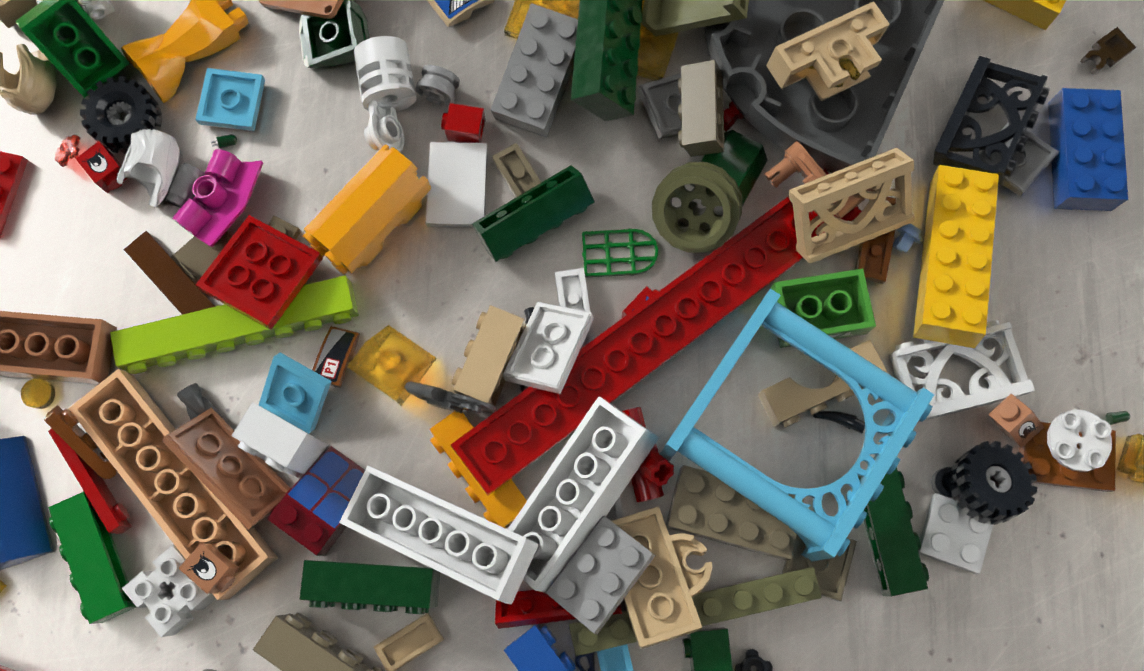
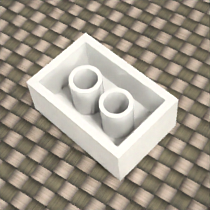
M253 402L231 435L241 441L238 445L240 449L253 456L256 455L263 460L265 459V463L271 467L297 478L300 473L305 474L329 446Z

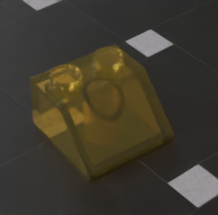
M388 325L363 344L347 367L354 374L402 407L410 396V393L405 389V385L411 381L419 383L437 358Z

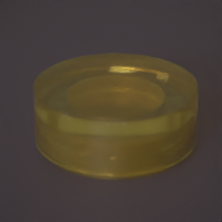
M31 379L21 389L23 403L34 409L48 407L55 398L54 386L43 379Z

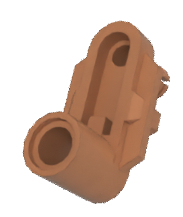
M797 141L784 151L785 158L764 173L768 181L771 180V184L775 188L795 172H800L805 178L802 181L804 184L827 175ZM858 193L849 196L845 206L835 215L841 219L866 198Z

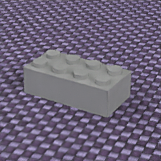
M533 3L530 4L491 107V112L495 119L548 137L574 68L578 19Z

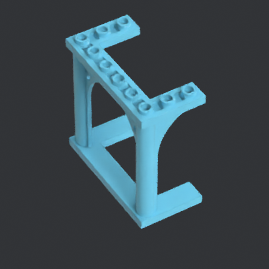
M769 289L660 452V455L670 461L678 451L783 522L805 543L806 548L801 555L810 559L811 562L835 558L836 555L840 557L850 543V540L847 538L853 527L857 529L866 518L867 512L864 511L866 505L870 500L874 502L882 492L884 487L881 484L882 479L886 473L890 475L898 466L900 458L897 455L901 448H907L915 438L917 432L913 429L917 422H923L931 412L933 406L929 403L935 394L924 387L914 391L778 303L777 300L781 295ZM760 326L766 328L839 376L852 389L861 405L865 420V439L861 453L852 468L844 476L831 484L810 489L783 485L769 478L694 427ZM870 394L874 400L880 398L883 401L872 406L868 402V395ZM888 410L890 413L882 426L877 425L873 420L875 412ZM876 432L888 434L879 440L881 445L876 444L873 440ZM861 461H865L868 464L866 470L860 467ZM844 484H848L852 489V492L849 490L846 493L847 501L840 491ZM825 493L832 494L837 500L838 512L834 517L827 515L822 508L821 501ZM811 496L814 498V512L809 509L811 504L802 502L804 497Z

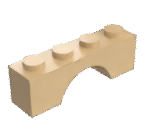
M871 340L851 348L852 351L887 372ZM836 375L829 386L821 389L803 387L789 377L763 389L758 394V397L773 426L775 427L782 423L784 428L799 422L801 420L799 415L810 411L811 415H814L828 408L826 402L836 398L839 403L855 394L848 384Z

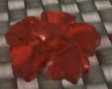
M74 134L71 137H66L60 143V147L57 148L54 160L60 166H67L69 159L78 157L80 148L77 145L80 143L81 137Z

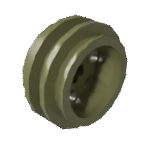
M688 162L674 168L657 186L652 200V219L659 234L671 246L688 253H706L721 247L734 234L742 215V195L736 181L723 168L708 162ZM695 184V188L689 191L685 188V185ZM672 198H679L681 206L674 207L672 205ZM700 199L701 205L706 206V208H698V203L693 200ZM721 206L723 208V215H717L714 212V208ZM686 218L689 226L684 225L679 219ZM707 222L711 229L701 230L700 224Z

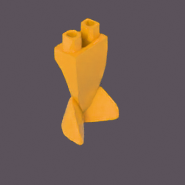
M191 0L187 8L165 34L137 40L121 47L125 58L140 71L163 104L176 93L186 62L211 56L241 39L238 31L243 29L249 22L240 7L226 14L224 10L233 5L232 0Z

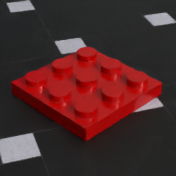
M248 215L195 285L200 291L272 330L321 263L323 256L320 252Z

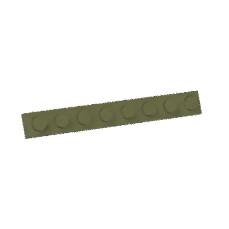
M814 567L705 591L692 597L702 626L822 598ZM627 610L622 611V614L612 615L598 635L590 631L580 621L569 623L575 656L637 642Z

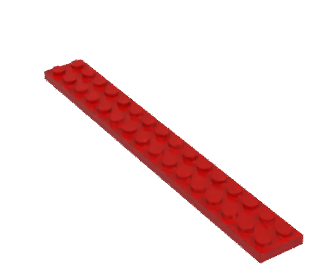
M789 196L582 347L561 394L528 387L450 444L487 496L573 433L598 397L603 398L609 403L614 402L804 259L796 250L797 238L793 203L790 201ZM856 206L841 219L853 221L862 211ZM814 211L809 212L810 221L818 216ZM821 224L813 230L811 238L817 236L816 231Z

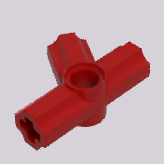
M641 407L622 411L646 428ZM656 443L631 479L637 503L664 496L662 485L667 484L670 477L674 475V465L659 454Z

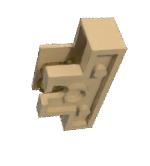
M873 1L776 46L766 66L781 89L806 78L820 100L823 101L870 78L871 75L868 70L878 66L882 60L873 45L879 42L890 24Z

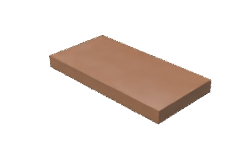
M211 407L165 435L162 442L250 530L273 512L291 488L263 459L256 455L253 456L238 447L241 441L231 436L234 430Z

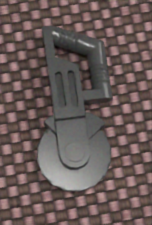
M412 381L405 385L408 393L427 401L428 404L434 407L462 413L463 410L481 413L482 409L493 412L497 410V407L464 395L454 394L439 387Z

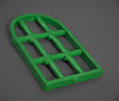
M628 228L582 232V257L584 260L585 278L634 276L647 272L657 261V243L651 234L644 230ZM633 233L642 234L650 241L636 242L637 240H634ZM629 234V242H609V235ZM604 235L605 244L586 245L585 236ZM634 246H654L655 256H635ZM603 248L602 250H605L606 259H586V249ZM610 248H630V257H610ZM652 261L646 268L636 270L635 262ZM611 263H631V271L611 272ZM587 264L606 265L607 272L587 273Z

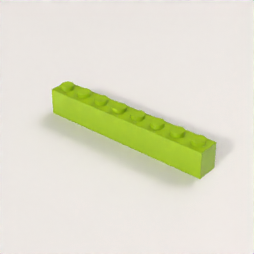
M344 275L304 285L272 330L224 304L110 332L116 367L129 374H139L146 372L147 367L155 365L168 367L177 363L176 360L184 358L189 360L201 359L206 356V353L216 350L219 353L234 350L237 345L245 343L249 346L263 343L264 339L274 336L276 338H287L292 336L294 331L305 329V331H315L321 329L323 324L334 322V324H344L352 320L351 317L359 316L352 283Z

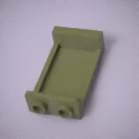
M644 0L642 24L657 37L747 18L749 0Z

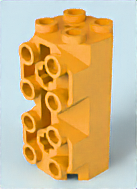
M385 144L303 229L306 232L303 237L314 250L320 252L323 257L326 256L341 274L345 275L348 271L353 273L357 268L367 266L381 252L384 239L396 226L407 224L422 208V198L431 190L430 183L424 175L420 179L416 176L418 168L397 149L389 148Z

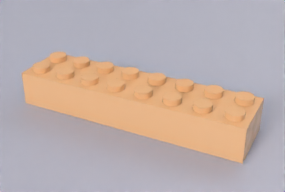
M117 369L68 408L185 559L190 556L200 543H211L239 567L233 575L235 581L223 593L219 591L218 594H213L217 600L232 598L278 559L277 555L254 527L248 530L162 442L165 435L174 431L175 427L133 375Z

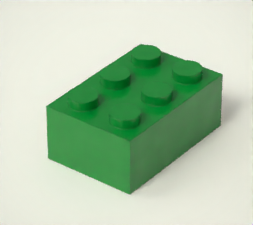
M43 0L16 20L17 25L84 98L88 96L87 91L90 88L93 91L98 88L96 83L101 81L104 84L107 78L113 77L130 64L76 0Z

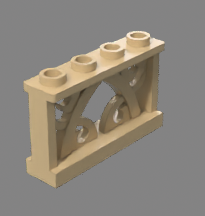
M894 148L790 189L789 199L793 203L797 252L807 262L813 263L914 222L915 216L912 214L911 172L914 171V160L900 149ZM893 179H895V189L891 188ZM858 193L862 197L870 199L863 211L853 221L842 220L834 216L845 206L849 196ZM895 196L896 204L891 205V203L885 200L886 197ZM814 211L818 216L810 221L809 212ZM819 224H821V225L817 228V231H816V235H817V236L811 238V234H812L813 230H814Z

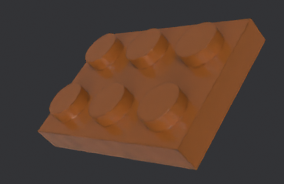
M1041 422L1044 428L1022 448L1019 447V452L1024 455L1021 461L1024 464L1029 462L1032 466L1028 470L1029 474L1036 475L1037 481L1033 483L1105 492L1115 491L1116 430H1111L1112 450L1105 464L1100 468L1086 472L1072 471L1060 465L1052 456L1047 444V432L1051 423Z

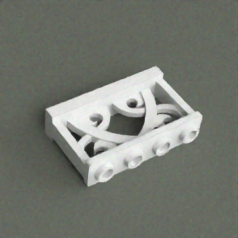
M998 320L987 322L986 335L975 348L924 340L925 343L914 346L913 341L895 346L896 351L888 356L890 362H892L897 380L913 390V384L924 385L925 389L935 394L929 403L933 406L932 410L925 420L1005 400L1010 394L1020 397L1035 391L1031 379L1028 380L1011 331L1012 326L1010 322L999 324ZM988 338L997 340L1002 348L1000 357L994 362L989 357L994 354L995 346L991 350H987L983 346V342ZM941 349L935 358L929 353ZM952 354L966 358L981 368L970 379V395L965 396L962 389L953 381L939 378L943 366ZM919 357L924 361L923 367L914 366V368L919 373H927L925 379L916 378L909 373L907 363L911 358ZM1005 361L1010 371L1013 384H1011L1008 377L999 367V365H1001ZM984 373L989 375L984 378L989 383L988 388H982L978 383L979 378ZM936 386L948 387L951 390L950 397L944 398L941 395V391L944 388L936 389Z

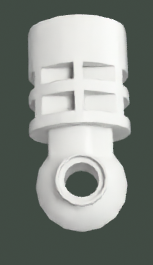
M393 36L369 38L359 43L354 49L361 101L364 109L369 111L370 114L369 124L364 130V137L367 144L374 150H380L386 144L389 148L393 147L400 152L405 144V135L397 119L396 112L407 109L416 102L408 47L404 40Z

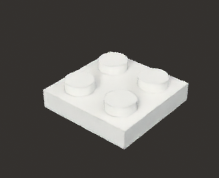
M933 494L920 537L921 550H918L919 554L974 574H980L993 525H991L990 521L985 524L978 522V515L974 518L967 515L969 509L967 507L960 509L957 505L959 501L940 494Z

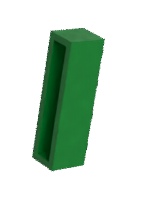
M83 491L48 507L51 514L49 518L50 526L58 534L61 543L59 546L60 554L68 562L71 571V585L79 593L82 602L80 610L83 617L89 621V624L104 623L136 608L135 604L122 589L129 581L112 534L107 531L85 492Z

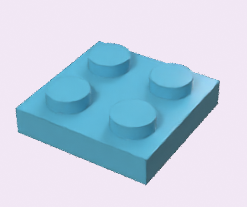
M207 68L196 121L199 125L255 131L265 78L261 74Z
M280 352L273 357L259 406L309 434L316 428L332 381Z

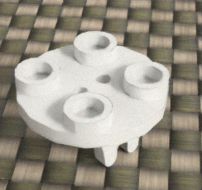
M1074 409L1061 413L1052 421L1047 432V444L1052 456L1060 465L1072 471H1090L1102 467L1112 450L1111 426L1107 421L1100 419L1097 415L1087 410Z

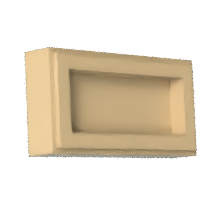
M426 613L373 648L386 671H396L445 639L430 613Z

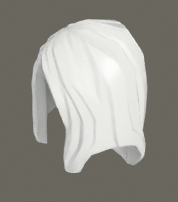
M143 129L132 133L131 145L119 170L117 183L122 184L124 178L127 177L136 179L147 189L150 196L149 205L158 207L165 198L179 166L180 150L176 139L155 129Z

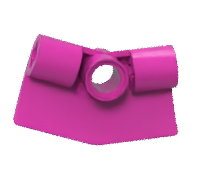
M215 149L206 168L205 175L199 177L193 184L192 192L195 197L193 199L189 198L172 219L208 246L213 247L247 207L263 166L262 160L241 162L234 154L225 150Z

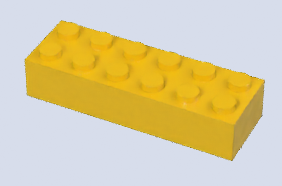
M944 165L938 166L929 187L913 338L975 348L986 335L998 174Z

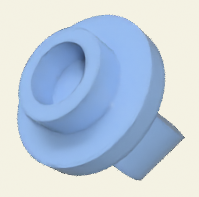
M912 224L896 229L900 235L894 240L893 247L900 252L904 251L907 253L913 242L921 244L923 238L920 236L921 230Z

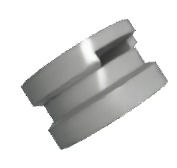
M436 65L424 66L421 72L423 77L417 82L416 92L420 96L424 93L427 96L426 100L439 105L441 101H445L446 106L453 103L455 99L454 90L459 87L460 79L445 68Z

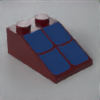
M330 446L284 495L267 520L316 556L325 557L347 527L339 522L365 469Z

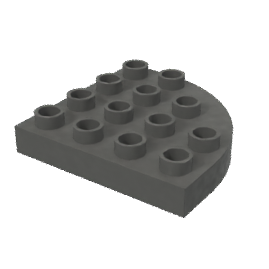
M749 0L747 18L706 26L704 31L710 58L715 60L721 69L723 88L735 107L748 122L783 150L789 148L796 141L799 142L822 169L833 173L876 156L944 0ZM875 2L890 25L879 42L873 45L882 60L878 66L868 70L871 75L870 78L823 101L820 100L806 78L783 89L780 88L766 66L776 46L866 4Z

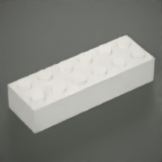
M601 397L596 399L508 528V530L539 544L523 579L535 591L545 593L548 591L603 516L606 517L659 439L654 433Z
M368 465L339 522L483 594L510 605L514 601L539 545Z

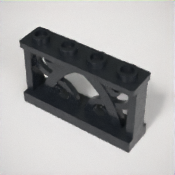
M979 56L936 146L933 165L995 173L999 175L998 185H1001L1005 176L1011 177L1017 164V161L1013 160L1016 152L1022 153L1028 139V136L1024 135L1026 129H1033L1039 115V112L1035 111L1037 105H1044L1050 91V88L1045 87L1048 76H1037L991 63V59ZM990 79L1004 82L1006 84L1001 88L999 85H997ZM1018 86L1028 89L1031 96L1027 100L1021 101L1018 99V96L1023 91L1013 92L1010 96L1007 92ZM979 97H985L987 101L990 97L993 98L987 104H980L977 101ZM999 104L1008 119L1009 126L995 134L982 137L979 123L970 117L969 113H984ZM1026 110L1021 120L1018 111ZM966 128L973 129L975 139H971L972 133L964 135L962 131ZM1012 139V142L1008 148L1004 143ZM985 150L986 157L989 160L992 159V153L999 152L1002 159L994 165L984 163L979 157V151ZM952 151L973 152V159L953 153Z

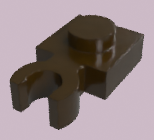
M1116 27L1092 46L1093 50L1089 51L1080 62L1083 64L1087 60L1094 61L1096 67L1090 72L1094 75L1106 64L1111 68L1130 54L1136 46Z

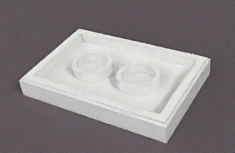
M430 142L428 181L431 190L427 193V227H473L472 223L485 216L487 143Z
M537 302L503 373L505 381L561 394L594 320L592 313Z

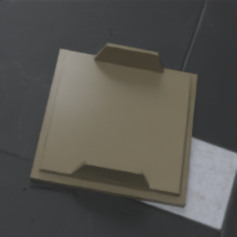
M226 231L213 247L208 246L194 236L173 254L171 258L196 284L232 236Z

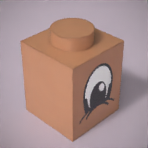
M1010 394L988 414L998 428L1020 448L1026 445L1044 428L1035 413L1013 394Z
M200 543L178 569L205 593L218 594L219 591L223 593L235 581L233 575L239 567L213 544Z

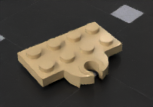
M659 506L613 520V523L656 555L623 599L640 650L702 630L703 627L692 597L701 593L708 584L712 572V562H706L699 570H693L687 566L686 558L690 555L702 556L706 554V547L695 539L694 535L684 533L669 535Z

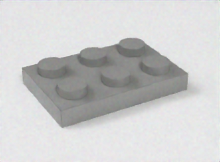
M603 516L546 593L590 631L598 635L656 555L607 517Z

